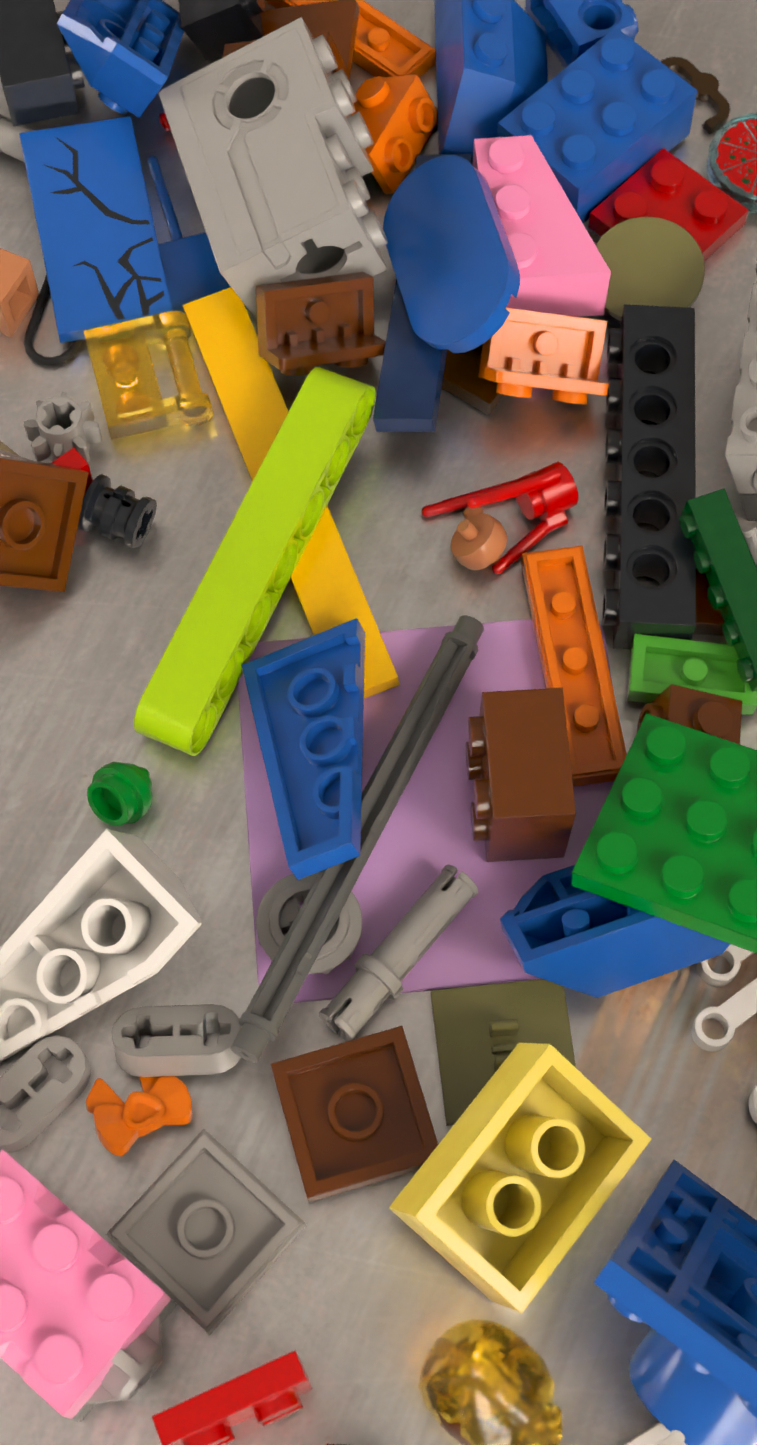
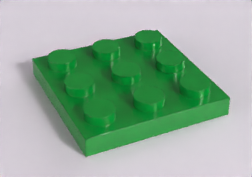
M646 713L573 868L572 886L757 954V750Z

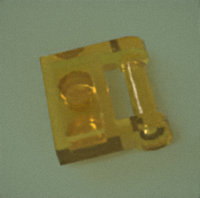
M168 311L84 331L111 440L177 424H183L188 427L200 426L212 419L214 411L208 394L201 390L188 339L191 336V328L186 314L180 311ZM161 343L166 346L178 396L162 399L148 345Z

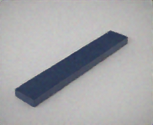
M472 153L417 155L415 169L433 158L444 155L463 157L473 165ZM397 279L373 421L376 432H435L447 349L439 351L431 347L415 333L410 323Z

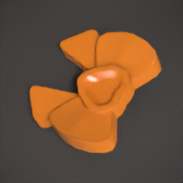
M138 1076L142 1092H132L125 1103L103 1079L98 1078L86 1099V1109L88 1112L94 1113L95 1131L102 1145L113 1155L123 1156L129 1151L138 1137H143L161 1128L163 1125L189 1124L192 1119L191 1097L186 1085L176 1076Z

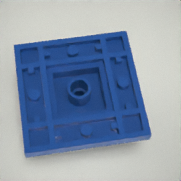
M673 1160L593 1283L607 1293L608 1300L618 1312L632 1321L645 1322L651 1327L633 1353L629 1362V1376L643 1404L670 1432L673 1430L680 1431L684 1435V1443L687 1445H757V1220L679 1162Z

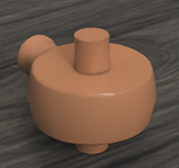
M467 507L463 512L465 520L458 524L457 530L452 537L451 551L461 565L470 570H481L499 560L507 544V533L501 522L489 514H484L481 507L475 509Z

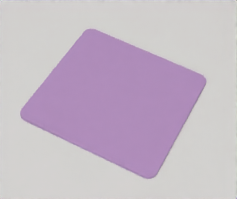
M532 619L482 623L484 631L477 642L478 652L465 672L352 889L362 913V935L353 951L351 959L345 960L336 966L328 975L323 973L308 974L293 1003L334 999L356 973L355 962L362 954L371 955L440 875L441 870L447 864L457 867L458 872L454 875L455 878L462 871L470 877L478 888V894L470 899L401 981L403 987L401 993L542 979L524 972L501 928L500 918L508 910H514L520 898L543 875L576 864L614 781L573 787L576 816L564 858L487 862L485 841H473L471 802H474V780H468L466 767V742H469L468 718L479 716L482 692L546 689ZM455 625L380 632L398 675L400 685L364 699L362 792L437 654L445 634L452 632ZM600 625L605 654L610 672L605 633L602 626ZM306 638L258 642L249 662ZM242 674L238 682L257 976L258 984L260 985L272 960L259 943L256 929L257 911L267 891L279 880L293 873L287 864L244 674ZM303 901L298 902L300 908L303 905Z

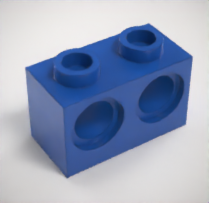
M622 0L525 1V11L545 32L546 43L564 69L615 27L633 41L638 34V21L635 12L630 5H624Z

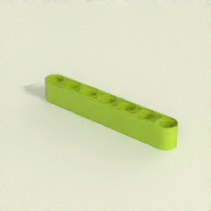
M315 367L310 371L139 701L134 717L135 732L192 756L198 755L205 748L243 674L242 665L249 662L293 571L368 425L376 397L375 388L372 385L320 367Z

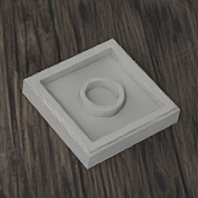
M203 1129L106 1235L210 1335L306 1228V1223L212 1135Z

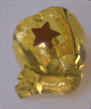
M470 1319L449 1328L435 1341L421 1367L418 1387L424 1406L451 1437L461 1445H559L562 1439L561 1409L553 1403L555 1383L545 1360L523 1337L512 1329L494 1321Z

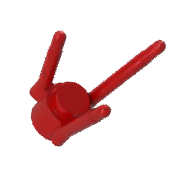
M555 462L516 480L427 505L422 508L421 514L428 518L466 507L475 509L516 497L521 511L528 519L532 520L538 517L542 522L493 564L492 571L498 575L522 557V553H527L547 534L568 524L564 511L577 505L578 490L569 470L562 463Z

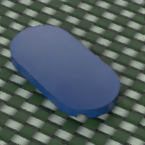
M444 155L433 158L412 171L396 189L385 212L383 230L388 244H386L388 254L413 330L423 341L439 351L448 349L452 353H462L482 345L502 327L510 314L505 308L510 301L511 294L517 298L520 286V272L485 177L463 157Z

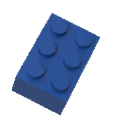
M615 27L498 122L497 137L532 135L584 224L589 220L590 213L661 149L664 148L669 152L689 135L697 89Z

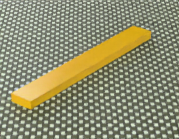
M229 287L183 305V308L253 482L288 414V409L269 363L259 356L258 336L246 307L235 291ZM326 506L290 579L313 636L355 618L358 619L365 631V699L399 686V678L329 508Z

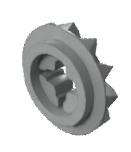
M320 872L299 880L294 874L286 876L275 883L261 900L256 917L257 935L260 945L272 961L300 910L298 902L303 901L304 903ZM352 891L308 974L323 973L328 975L336 966L345 960L351 959L353 951L362 935V913Z

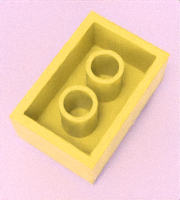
M518 1043L389 1206V1209L487 1298L523 1313L652 1139L551 1044Z

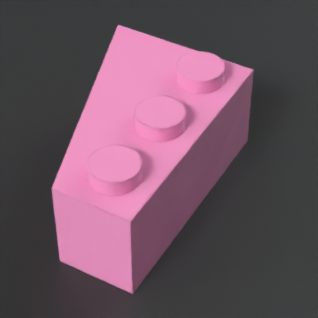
M532 135L474 139L473 166L485 177L520 272V286L517 298L511 294L510 301L506 307L575 317L604 315L611 271Z

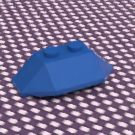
M70 0L57 22L89 85L99 91L98 97L100 100L118 113L127 114L129 111L138 118L141 117L167 80L184 34V30L181 28L180 12L163 0Z
M434 0L439 154L472 153L473 158L474 139L497 138L498 122L548 83L545 32L515 0Z
M575 865L543 875L520 898L514 910H508L500 918L501 928L525 973L595 998L722 955L730 945L724 941L572 886V871Z

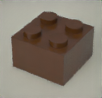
M563 688L482 692L479 716L468 718L469 742H466L468 780H474V802H471L473 841H485L487 862L564 858L576 816Z

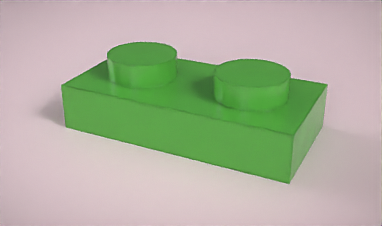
M634 634L631 646L627 701L651 703L667 687L673 684L742 701V714L753 715L757 707V691L752 692L749 683H744L740 678L736 665L739 658L734 645L729 646L728 644Z

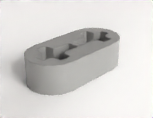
M171 1005L133 1008L123 1013L115 1021L111 1031L116 1061L123 1071L133 1076L213 1075L231 1069L241 1059L230 1049L241 1029L239 1018L233 1010L222 1005ZM220 1033L217 1045H204L207 1034ZM140 1036H153L149 1039L148 1047L135 1048V1045H138L140 1041Z
M56 1035L42 1039L33 1045L0 1077V1105L3 1104L6 1108L12 1110L28 1095L31 1097L16 1114L17 1119L21 1123L18 1130L11 1134L5 1128L0 1129V1151L2 1149L6 1153L20 1151L32 1143L87 1087L91 1075L89 1060L80 1046L70 1038ZM71 1055L73 1058L67 1065L72 1073L71 1078L64 1084L60 1080L53 1078L36 1093L34 1089L49 1074L43 1065L45 1061L51 1056L63 1061Z

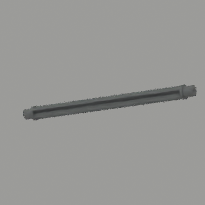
M463 615L457 621L453 631L445 634L437 654L362 792L360 856L320 871L248 1008L243 1012L239 1020V1024L242 1027L230 1048L239 1057L249 1062L258 1063L268 1042L276 1040L286 1015L465 672L478 652L477 642L484 631V626L477 619Z

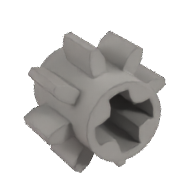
M62 392L60 396L49 398L44 402L38 400L36 402L38 408L36 420L24 421L28 440L32 441L31 447L35 459L41 462L49 457L53 462L72 448H75L87 463L90 462V443L102 442L99 424L94 421L95 417L91 403L86 401L78 405L74 400L68 398L66 392Z

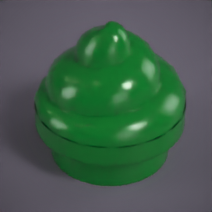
M111 762L97 770L93 776L92 783L87 789L88 803L96 816L106 824L116 827L122 826L125 823L132 824L139 821L146 815L152 805V782L149 777V771L135 764Z

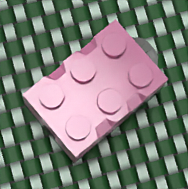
M2 1149L0 1151V1357L61 1416L81 1422L96 1403L129 1400L150 1379L162 1361L161 1324L175 1309L177 1304Z

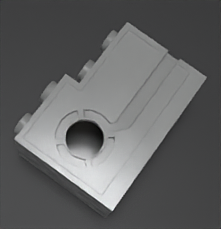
M302 17L158 92L220 274L256 319V286L357 272H365L374 277L388 270L379 248L388 244V241L375 212H369L366 200L371 197L362 176L374 171L365 149L374 144L361 113L351 114L355 112L353 103L357 99L344 70L341 69L333 73L332 70L338 68V64L325 36L322 34L313 38Z

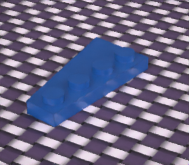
M357 618L242 665L287 864L298 880L360 856L365 631Z

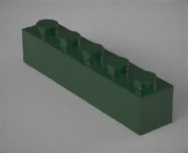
M725 488L687 500L679 521L684 536L686 538L691 537L696 551L693 553L695 565L701 574L705 573L709 582L708 596L711 605L715 610L719 609L724 620L722 624L724 638L729 646L734 645L739 660H737L736 665L740 678L744 683L748 682L752 692L757 691V567Z

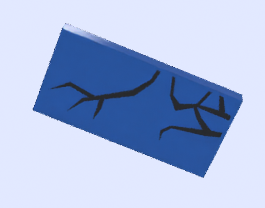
M131 116L19 133L60 343L173 325V311Z

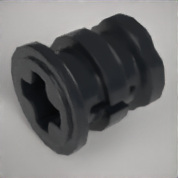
M100 474L92 481L84 495L78 529L89 532L96 526L99 528L100 535L111 540L122 537L126 546L133 549L139 548L146 539L154 520L157 508L156 500L149 497H142L139 500L135 498L133 490L122 485L113 489L111 488L110 478Z

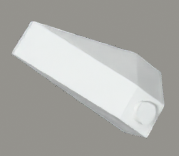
M106 829L0 948V1062L157 974L202 924L182 881L137 835Z

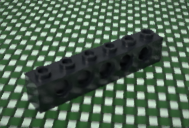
M624 304L620 328H609L607 342V363L617 364V378H608L609 387L606 396V413H616V428H608L606 435L605 464L615 465V480H607L604 516L615 517L614 534L606 533L603 569L614 571V588H605L602 624L613 626V649L631 650L634 634L691 640L696 628V565L693 556L696 550L691 537L686 538L684 536L679 521L687 500L696 498L695 308ZM643 371H652L656 374H649ZM641 420L653 421L658 425H648L641 422ZM639 471H650L659 477H646L640 474ZM649 523L656 526L659 531H646L637 524ZM640 576L651 577L658 581L660 585L654 587L646 586L638 582L636 578Z

